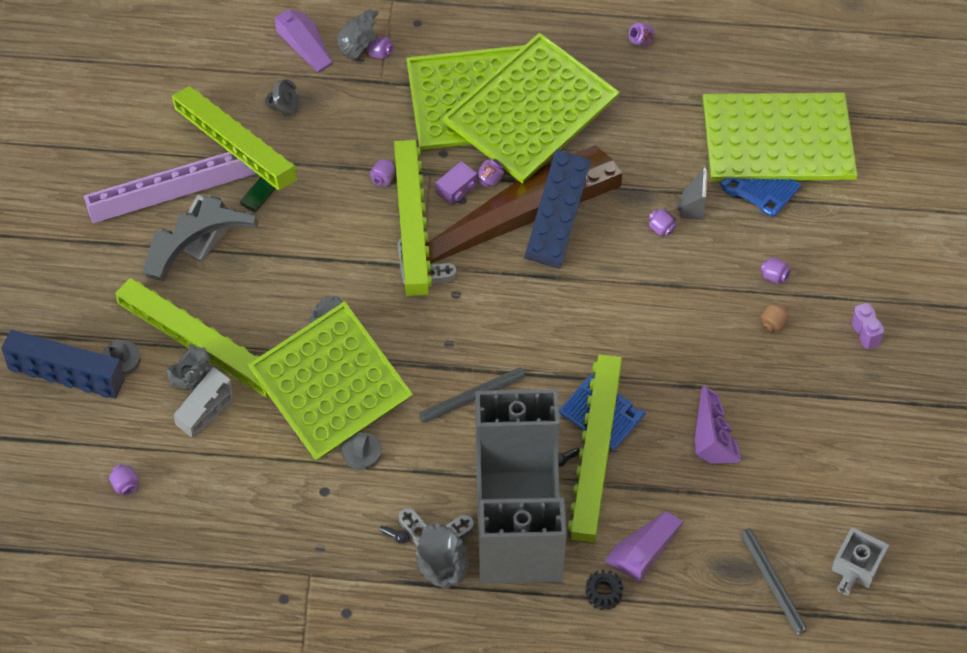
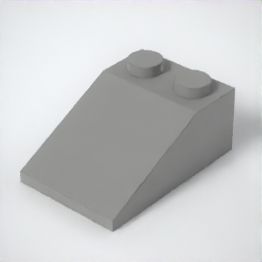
M197 195L188 212L196 214L198 217L203 197ZM229 227L217 229L199 237L183 251L202 261L224 236Z

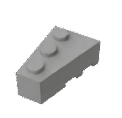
M213 366L181 407L176 410L174 414L176 426L194 438L234 400L231 380Z

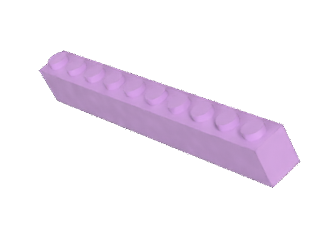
M227 152L84 195L91 221L96 223L257 173L233 154Z

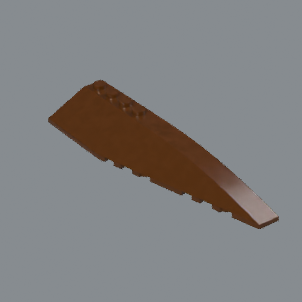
M596 145L574 154L591 159L579 203L621 187V170L615 161ZM551 163L542 166L525 183L517 180L426 243L425 246H429V257H426V261H430V264L535 222Z

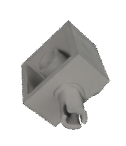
M851 527L831 569L844 576L837 590L842 593L844 587H846L843 594L849 595L855 582L869 588L886 556L889 545Z

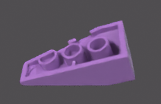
M288 9L275 17L276 32L318 73L332 65L331 58L315 23L304 12Z
M704 385L701 390L695 433V452L699 458L706 460L710 464L741 461L737 441L732 440L729 432L732 429L723 418L725 411L718 394Z
M665 511L618 543L605 559V562L640 583L681 527L683 521Z

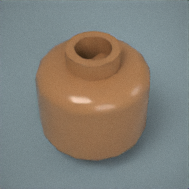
M778 303L768 305L760 317L763 323L762 327L768 332L781 331L789 319L788 310Z

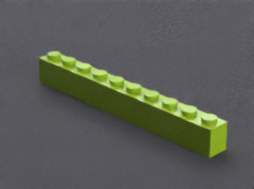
M188 86L172 95L176 111L280 191L297 181V169L292 162L287 161L283 155L278 154L271 146L266 145L260 138L253 135L250 130L245 129L238 121L236 122L229 114L224 113L219 106L211 103L198 90Z
M416 140L394 141L406 296L429 295L428 287H432L431 275H427V272H431L430 261H426V257H429V246H425V243H428V233L424 231V228H427L426 217H422V214H426L425 203H421V200H424V188L420 189V186L423 185L422 174L419 175V172H422L421 161L417 159L421 158L420 147H416Z
M129 278L115 293L119 305L188 349L189 345L197 348H206V351L209 353L210 363L266 398L269 396L248 367V364L259 358V356H254L245 347L236 345L232 339L222 336L215 328H209L199 318H193L186 310L179 309L170 300L160 297L156 291H150L140 281Z
M598 354V361L593 363L592 373L596 374L595 379L591 378L590 390H593L592 396H588L587 407H590V413H586L584 423L588 426L587 431L583 430L582 442H585L584 448H580L579 460H582V465L577 467L576 478H579V484H575L573 494L577 497L576 502H572L571 514H574L573 520H569L568 532H571V540L596 543L622 357Z

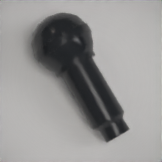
M577 447L565 453H558V466H564L567 460L577 456L580 453V448Z
M383 525L379 529L383 534L394 538L399 544H405L409 539V535L405 530L397 531Z

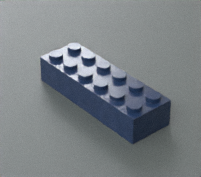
M555 150L524 259L560 269L591 159Z
M10 330L1 347L7 367L14 373H24L32 378H42L50 383H60L68 388L74 387L86 393L99 394L104 398L116 399L125 381L120 359L30 334Z

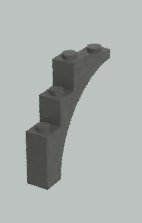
M204 196L198 217L190 212H186V214L179 213L174 233L166 229H162V231L155 230L142 273L148 278L165 281L167 273L178 255L199 237L226 227L243 226L257 228L259 221L254 213L248 211L240 213L232 207H226L225 209L226 205L217 196Z

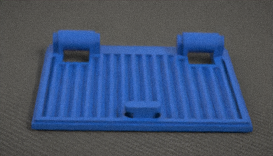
M726 178L720 183L724 192L734 197L741 196L759 206L762 212L771 217H775L802 186V184L792 179ZM732 181L739 184L735 189L729 186ZM769 201L776 204L773 209L767 206Z
M592 375L587 377L559 409V414L586 431L587 426H584L585 415L590 413V407H587L588 396H592L593 393L589 386L591 378L595 379ZM617 394L610 449L612 451L620 445L646 414L642 409L637 410L634 408L633 403L620 394ZM628 412L629 414H631V415L633 416V418H631L630 416H628V415L625 414V413Z

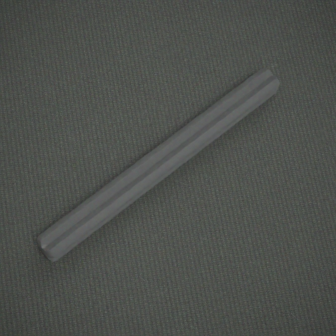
M521 367L516 368L421 411L419 417L423 423L474 401L475 391L498 390L524 378L525 373Z
M750 528L743 530L742 538L796 634L804 633L807 627L755 534Z

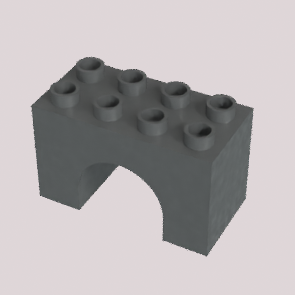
M558 389L475 391V454L480 584L563 581L566 522L564 498H560L558 446L560 420Z

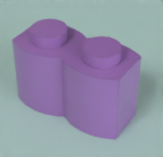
M869 303L855 306L851 320L853 328L859 333L860 341L866 349L880 346L884 333L883 326L875 318V311Z

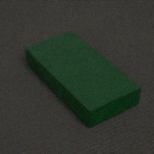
M260 177L242 198L240 205L256 213L276 188Z

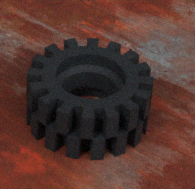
M601 570L600 574L598 571H595L594 575L591 574L589 579H587L585 590L588 603L590 605L594 603V608L600 606V610H604V607L610 610L611 606L615 608L622 598L623 584L621 578L618 579L616 573L612 575L610 570L608 574L605 573V570ZM601 584L609 585L612 588V593L606 596L600 595L596 588Z

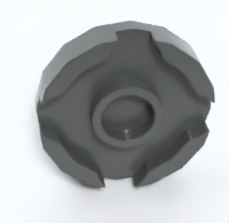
M289 79L277 81L274 84L273 92L266 96L265 104L273 110L278 109L284 115L294 114L300 108V95L296 94V85Z
M115 339L102 352V355L120 359L123 374L133 373L141 362L140 351L131 341Z
M359 432L343 443L342 455L349 467L363 471L367 467L377 465L381 459L382 448L380 441L374 435Z

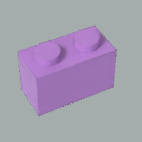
M461 161L436 182V194L452 206L455 202L460 201L467 192L472 191L477 186V173Z

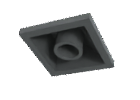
M703 168L683 191L682 200H678L677 211H681L680 218L703 220L706 201L707 168Z

